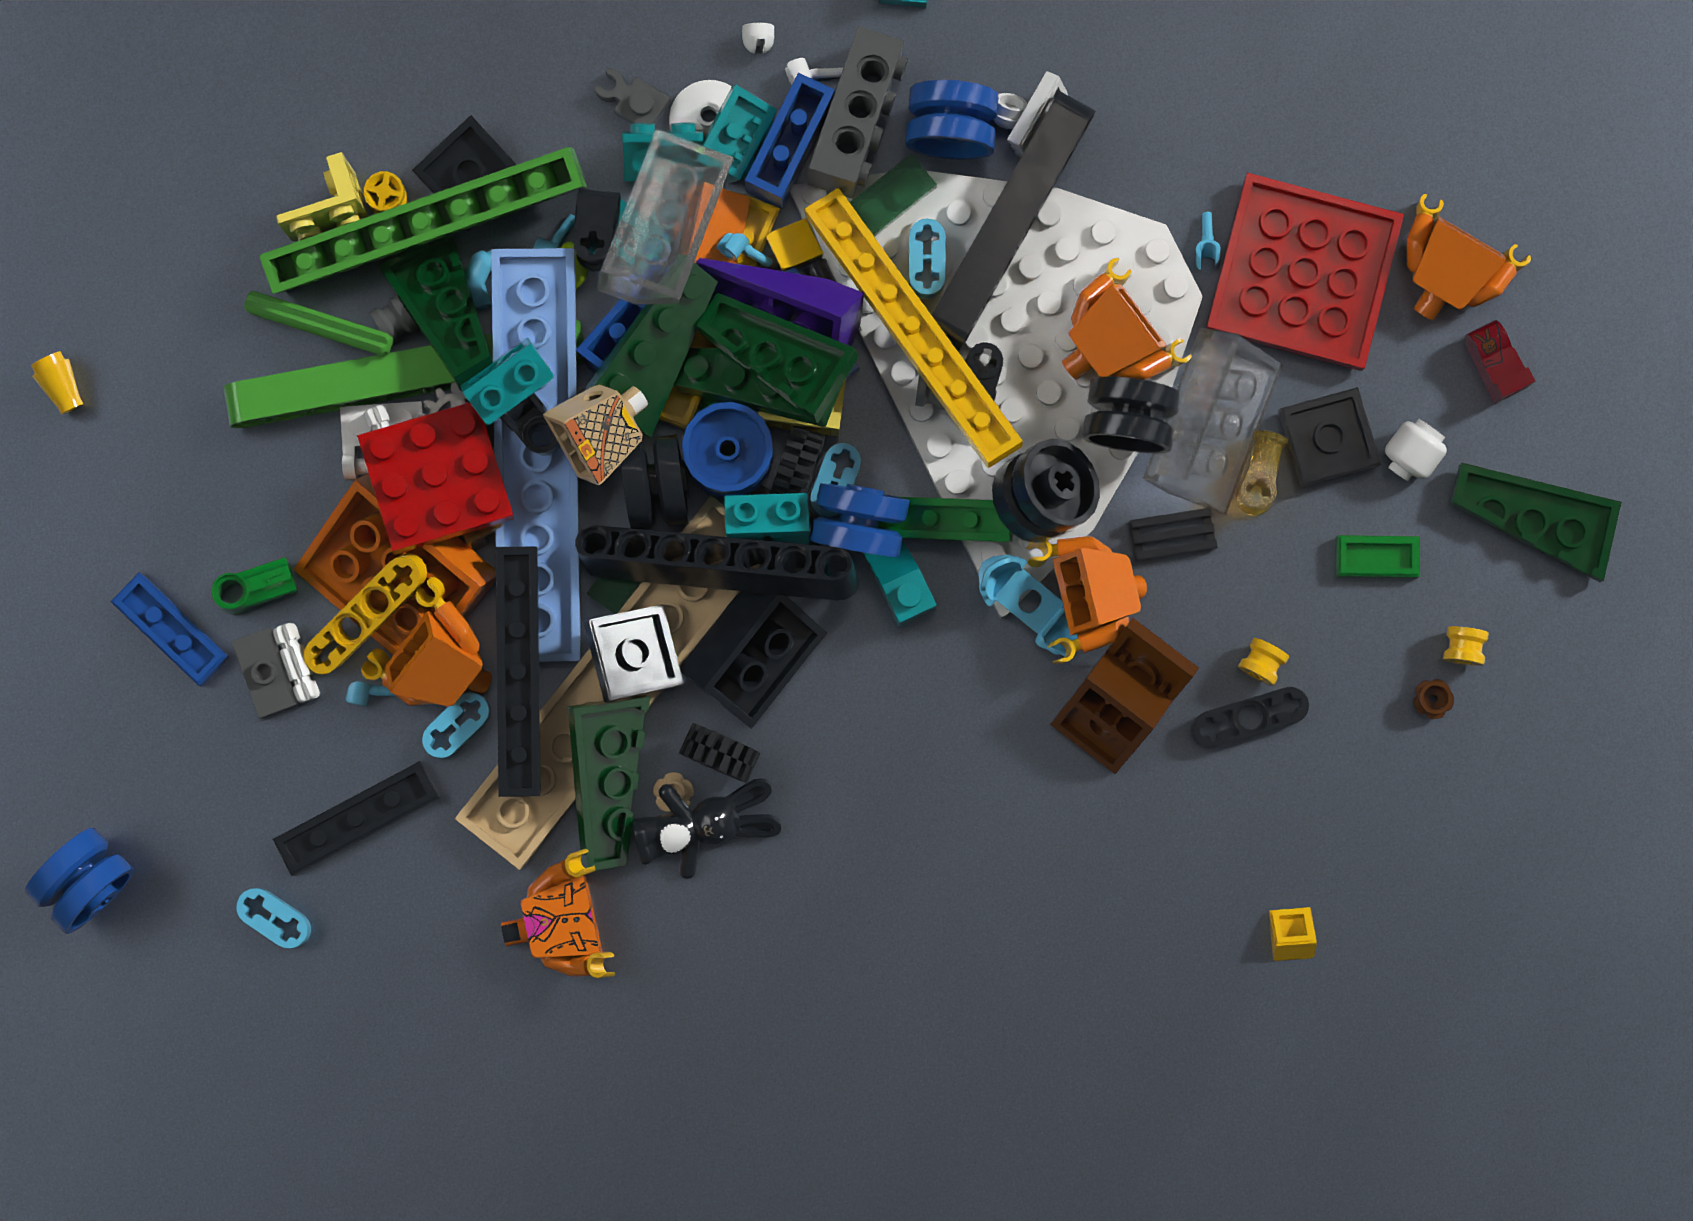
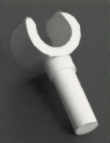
M798 58L789 61L785 71L792 85L798 72L813 80L840 78L843 67L809 70L805 58Z

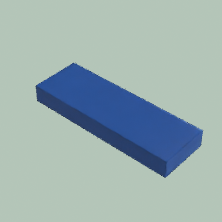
M140 572L110 601L198 686H202L229 658L214 641Z

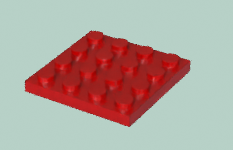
M1247 173L1205 330L1363 371L1366 366L1404 214Z

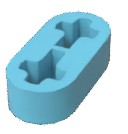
M926 218L914 223L910 229L908 241V281L918 297L929 299L940 294L944 288L946 278V235L944 228L939 222ZM924 229H930L931 235L939 239L932 241L931 254H923V242L915 238L922 236ZM923 263H931V275L939 279V281H933L931 288L928 289L923 288L922 281H916L915 277L922 276Z
M835 444L825 454L810 498L812 510L819 517L837 518L841 514L823 510L816 504L820 483H832L846 487L847 484L854 485L860 471L861 458L857 449L850 444ZM843 452L849 454V461L854 466L853 468L846 467L843 470L841 479L835 478L836 463L831 461L833 456L840 457Z
M469 692L462 694L454 705L448 706L424 731L422 742L426 752L439 759L451 758L457 754L489 721L491 709L487 700L477 693ZM468 702L474 705L480 702L481 707L478 709V713L481 715L480 719L475 721L469 718L460 726L457 721L465 714V710L462 708L463 704ZM454 726L457 730L448 739L451 747L448 750L442 747L434 750L432 747L436 742L432 736L434 732L439 731L444 734Z
M254 888L244 891L239 896L236 905L239 918L278 946L298 948L308 941L311 934L309 920L301 912L265 889ZM262 896L265 899L262 906L272 913L271 917L268 919L264 915L256 914L252 918L249 915L251 907L247 904L248 900H258ZM280 918L287 923H292L296 919L299 922L296 929L301 932L299 938L290 937L286 941L283 938L285 930L275 923L277 919Z

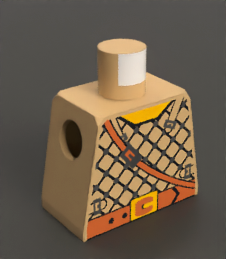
M596 385L548 410L543 416L576 475L581 479L600 485L642 441V433L633 417L646 408L648 402L643 393L634 386L620 395L616 390Z

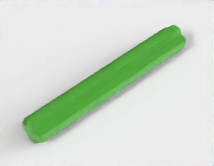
M256 291L249 292L244 302V309L252 315L381 356L388 355L393 345V337L388 333Z

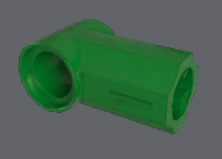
M286 557L236 574L224 573L217 577L211 588L212 598L224 612L231 615L243 614L251 607L298 592ZM231 585L242 586L243 594L239 601L231 604L223 601V593L227 587Z

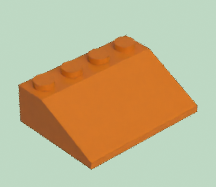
M369 473L354 480L293 569L341 611L390 561L402 554H414L423 560L427 568V577L421 587L429 596L434 597L435 593L427 585V580L430 577L441 580L445 589L441 598L445 602L450 601L465 619L481 602L496 581V569L457 536L394 555ZM410 566L401 568L402 574L395 581L391 582L395 588L402 582L411 579L410 574L413 570ZM372 590L369 597L370 604L377 611H385L388 607L386 595L382 591ZM415 592L371 637L394 655L427 611L434 614L436 610L433 606L424 607L420 605L416 600ZM349 617L353 622H355L360 627V624L356 619Z

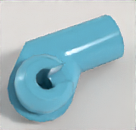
M481 250L472 255L465 271L477 311L492 306L485 285L489 273H492L491 251L485 252Z

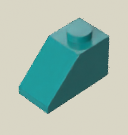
M903 540L899 557L863 553L898 627L935 611L937 604L918 565Z

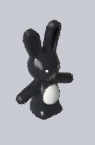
M762 778L751 780L727 797L706 798L697 804L693 811L671 785L665 784L660 787L658 792L660 798L672 813L655 817L635 818L633 820L634 835L642 864H649L652 860L663 855L675 854L682 850L679 873L685 879H690L695 875L700 842L718 845L727 842L735 836L773 837L778 835L782 828L780 820L770 814L741 816L737 814L764 802L772 792L771 783Z

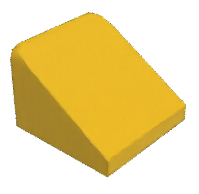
M806 218L766 235L781 269L785 272L794 266L796 269H799L824 254Z
M1311 908L1269 910L1274 961L1313 958L1315 956L1317 940Z

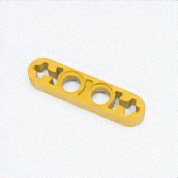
M408 553L402 554L390 561L307 644L303 656L308 668L314 673L328 674L340 667L423 585L427 577V568L423 560L417 555ZM410 566L413 570L410 574L411 579L402 582L395 588L391 582L395 581L402 574L401 568ZM372 590L382 591L386 595L388 607L385 611H377L370 604L369 597ZM345 617H352L359 622L361 633L358 638H351L343 631L342 624ZM335 640L340 646L336 647L328 655V660L321 661L318 657L322 652L321 649L330 645Z

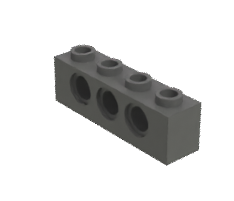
M858 26L808 169L807 185L829 192L839 188L845 197L851 199L854 198L857 186H866L872 167L871 163L866 162L869 151H878L884 128L878 127L882 114L890 115L896 93L890 91L894 79L902 80L908 58L902 56L904 40ZM872 74L879 77L880 81L870 83L864 80L863 76ZM860 109L867 112L869 116L857 118L850 112ZM841 145H851L857 151L852 154H845L838 147Z

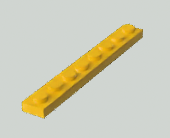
M837 188L804 208L805 216L859 291L864 292L866 301L985 466L990 468L1022 448L1023 440L841 190Z

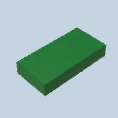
M1338 535L1336 536V577L1419 578L1420 536Z

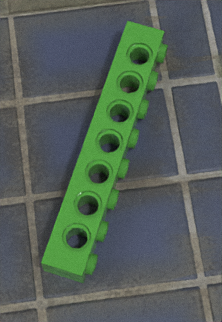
M566 147L260 254L259 257L272 293H285L575 192L579 188H586L587 185L574 148Z

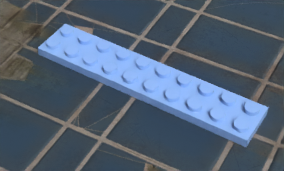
M574 248L491 249L493 362L523 340L529 338L554 375L551 381L534 392L544 404L543 407L548 411L577 395ZM499 417L494 421V454L514 519L495 525L496 547H538L539 662L580 661V556L575 547V539L579 533L578 476L561 447L551 455H538L528 449L515 432L511 431ZM548 425L536 427L532 434V441L537 447H545L553 439V432Z

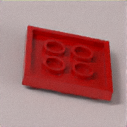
M470 402L357 435L394 555L514 519L485 423Z

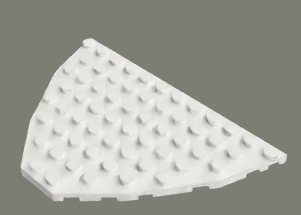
M909 169L871 174L868 177L866 186H857L854 198L846 197V199L908 284V241L910 229L914 223L926 218L936 220L942 225L946 235V278L944 288L934 298L925 299L919 297L932 315L1007 181ZM807 183L793 185L790 196L801 218L807 219L804 208L830 192L807 185ZM1059 188L1052 189L987 306L959 352L965 361L972 347L976 344L987 342L997 346L1003 355V367L996 387L997 393L994 402L1023 440V447L990 468L985 466L946 410L939 409L936 404L929 403L924 407L915 406L919 373L869 303L863 298L860 324L862 330L859 331V335L940 498L993 500L992 484L997 470L1006 461L1018 454L1024 453L1028 448L1049 439L1068 441L1082 450L1093 464L1099 479L1100 499L1095 513L1085 523L1067 530L1064 534L1049 540V543L1057 544V539L1088 536L1094 530L1138 453L1110 449L1082 439L1085 416L1099 411L1087 402L1091 379L1100 376L1092 368L1075 380L1062 364V360L1078 348L1068 334L1074 327L1071 315L1079 293L1098 275L1104 274L1111 259L1119 258L1118 264L1112 271L1114 274L1122 276L1131 269V274L1123 288L1166 345L1177 339L1184 340L1183 343L1174 348L1175 355L1182 358L1203 296L1166 224ZM807 219L824 253L821 258L827 260V265L836 282L859 291ZM924 229L922 236L915 237L916 240L923 242V254H931L932 241L939 240L938 237L931 235L930 229ZM923 263L922 276L915 277L916 281L923 282V288L926 289L931 288L933 281H939L938 277L931 275V263ZM982 354L980 359H973L974 362L979 364L978 371L985 373L988 367H994V365L989 363V356L987 354ZM1171 366L1168 370L1147 381L1172 387L1179 366ZM1014 534L1013 542L961 540L977 573H979L981 563L993 556L1009 554L1021 557L1027 562L1032 557L1043 556L1041 550L1037 548L1026 549L1030 542L1024 541ZM1059 556L1049 557L1044 565L1037 568L1031 567L1027 563L1023 569L1041 582L1054 569L1052 559ZM1027 590L1023 592L1019 597V602L1023 600L1032 590ZM998 601L993 604L1000 619L1010 613Z

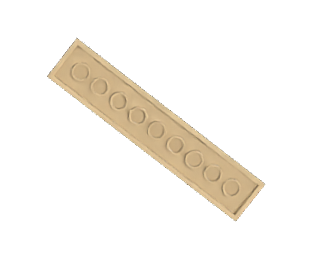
M710 496L681 533L725 537L724 505ZM683 556L676 557L672 561H677ZM717 560L711 565L719 564L722 560ZM756 564L750 569L759 568L762 564ZM642 582L618 613L663 604L680 667L740 591ZM590 648L540 710L541 796L498 797L497 764L455 817V820L519 870L525 866L576 801L567 706L604 701ZM663 690L642 695L651 696V706Z

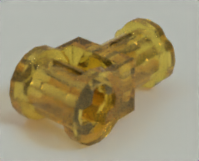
M1255 430L1252 433V439L1255 441L1245 479L1236 497L1239 508L1251 516L1264 514L1274 502L1277 495L1275 482L1279 470L1278 464L1282 449L1287 447L1289 441L1288 438L1281 434L1264 430ZM1254 486L1261 488L1262 498L1259 502L1252 500L1253 494L1251 491Z

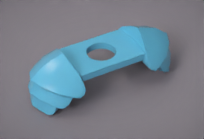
M1008 554L993 556L983 561L978 577L979 590L985 603L988 606H992L998 601L1038 634L1035 642L1039 647L1047 649L1053 654L1065 656L1066 650L1060 644L1047 648L1050 642L1058 638L1065 637L1070 640L1078 638L1077 634L1070 635L1062 600L1023 569L1027 561L1021 557ZM1027 590H1036L1041 596L1039 607L1031 612L1021 610L1019 607V597Z

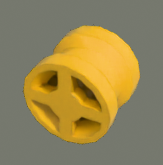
M379 171L372 174L366 180L363 195L375 214L408 203V193L402 181L395 174L388 171ZM390 197H395V199L392 198L385 204L386 200H388Z
M1447 627L1446 636L1450 639L1449 648L1444 651L1443 660L1463 665L1483 666L1485 664V656L1482 653L1483 644L1488 641L1489 633L1469 627Z
M1254 637L1249 645L1251 651L1248 657L1241 659L1238 668L1256 680L1274 686L1278 679L1276 672L1280 666L1287 663L1289 655L1278 647Z

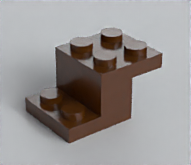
M1132 618L1050 725L1116 774L1152 732L1173 700L1194 677L1199 667L1136 619Z

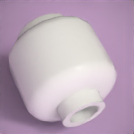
M1418 419L1416 423L1404 422L1385 447L1386 455L1392 460L1388 468L1406 481H1409L1412 476L1419 479H1427L1447 453V448L1442 443L1446 437L1421 419Z

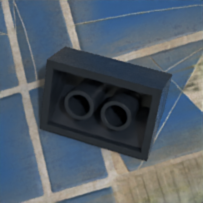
M740 591L680 666V671L698 688L752 729L827 632L787 596Z

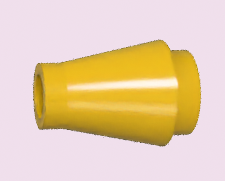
M61 351L50 354L31 365L35 373L32 375L33 379L56 405L61 415L84 405L79 396L70 359H65Z

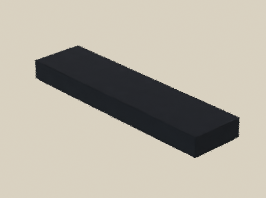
M419 761L272 840L291 876H295L438 800L440 797L424 766Z

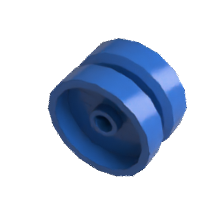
M928 80L915 83L910 87L908 108L910 113L915 115L916 118L907 123L905 140L907 148L919 154L943 159L966 160L990 156L994 153L996 132L995 128L988 124V122L997 117L998 92L984 85L960 80Z
M734 402L714 403L699 411L690 421L682 440L683 460L694 484L707 495L723 500L724 496L749 495L757 491L769 477L774 461L771 432L764 419L748 406ZM732 444V449H736V451L731 456H724L722 454V446Z
M820 483L816 504L824 510L841 514L840 519L829 517L813 519L809 540L852 551L899 557L903 537L895 530L878 526L879 521L890 523L906 521L910 500L886 495L883 490L847 484L845 487Z
M88 828L80 832L64 844L38 869L25 887V893L39 907L55 904L51 919L65 934L76 931L94 918L121 892L134 875L135 869L120 854L104 858L109 843L95 828Z

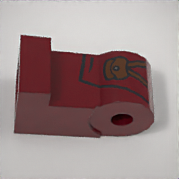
M1494 320L1465 335L1468 351L1494 404L1528 388L1536 382L1529 367H1524L1518 353L1511 345L1507 332L1499 321Z

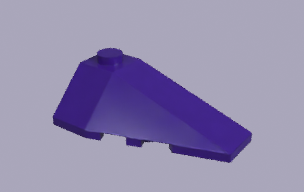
M699 258L696 261L699 267L718 281L709 304L715 295L720 293L852 347L861 324L864 292L825 278Z

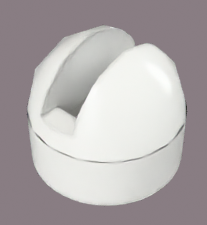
M749 23L743 25L742 39L745 48L755 54L756 46H760L761 54L768 52L774 43V25L769 23Z

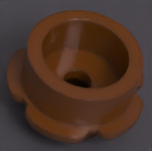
M1434 679L1431 682L1424 680L1415 689L1414 707L1420 714H1426L1427 718H1442L1446 711L1452 709L1454 696L1449 689V685L1443 680ZM1431 695H1435L1437 697V701L1435 703H1432L1430 701Z

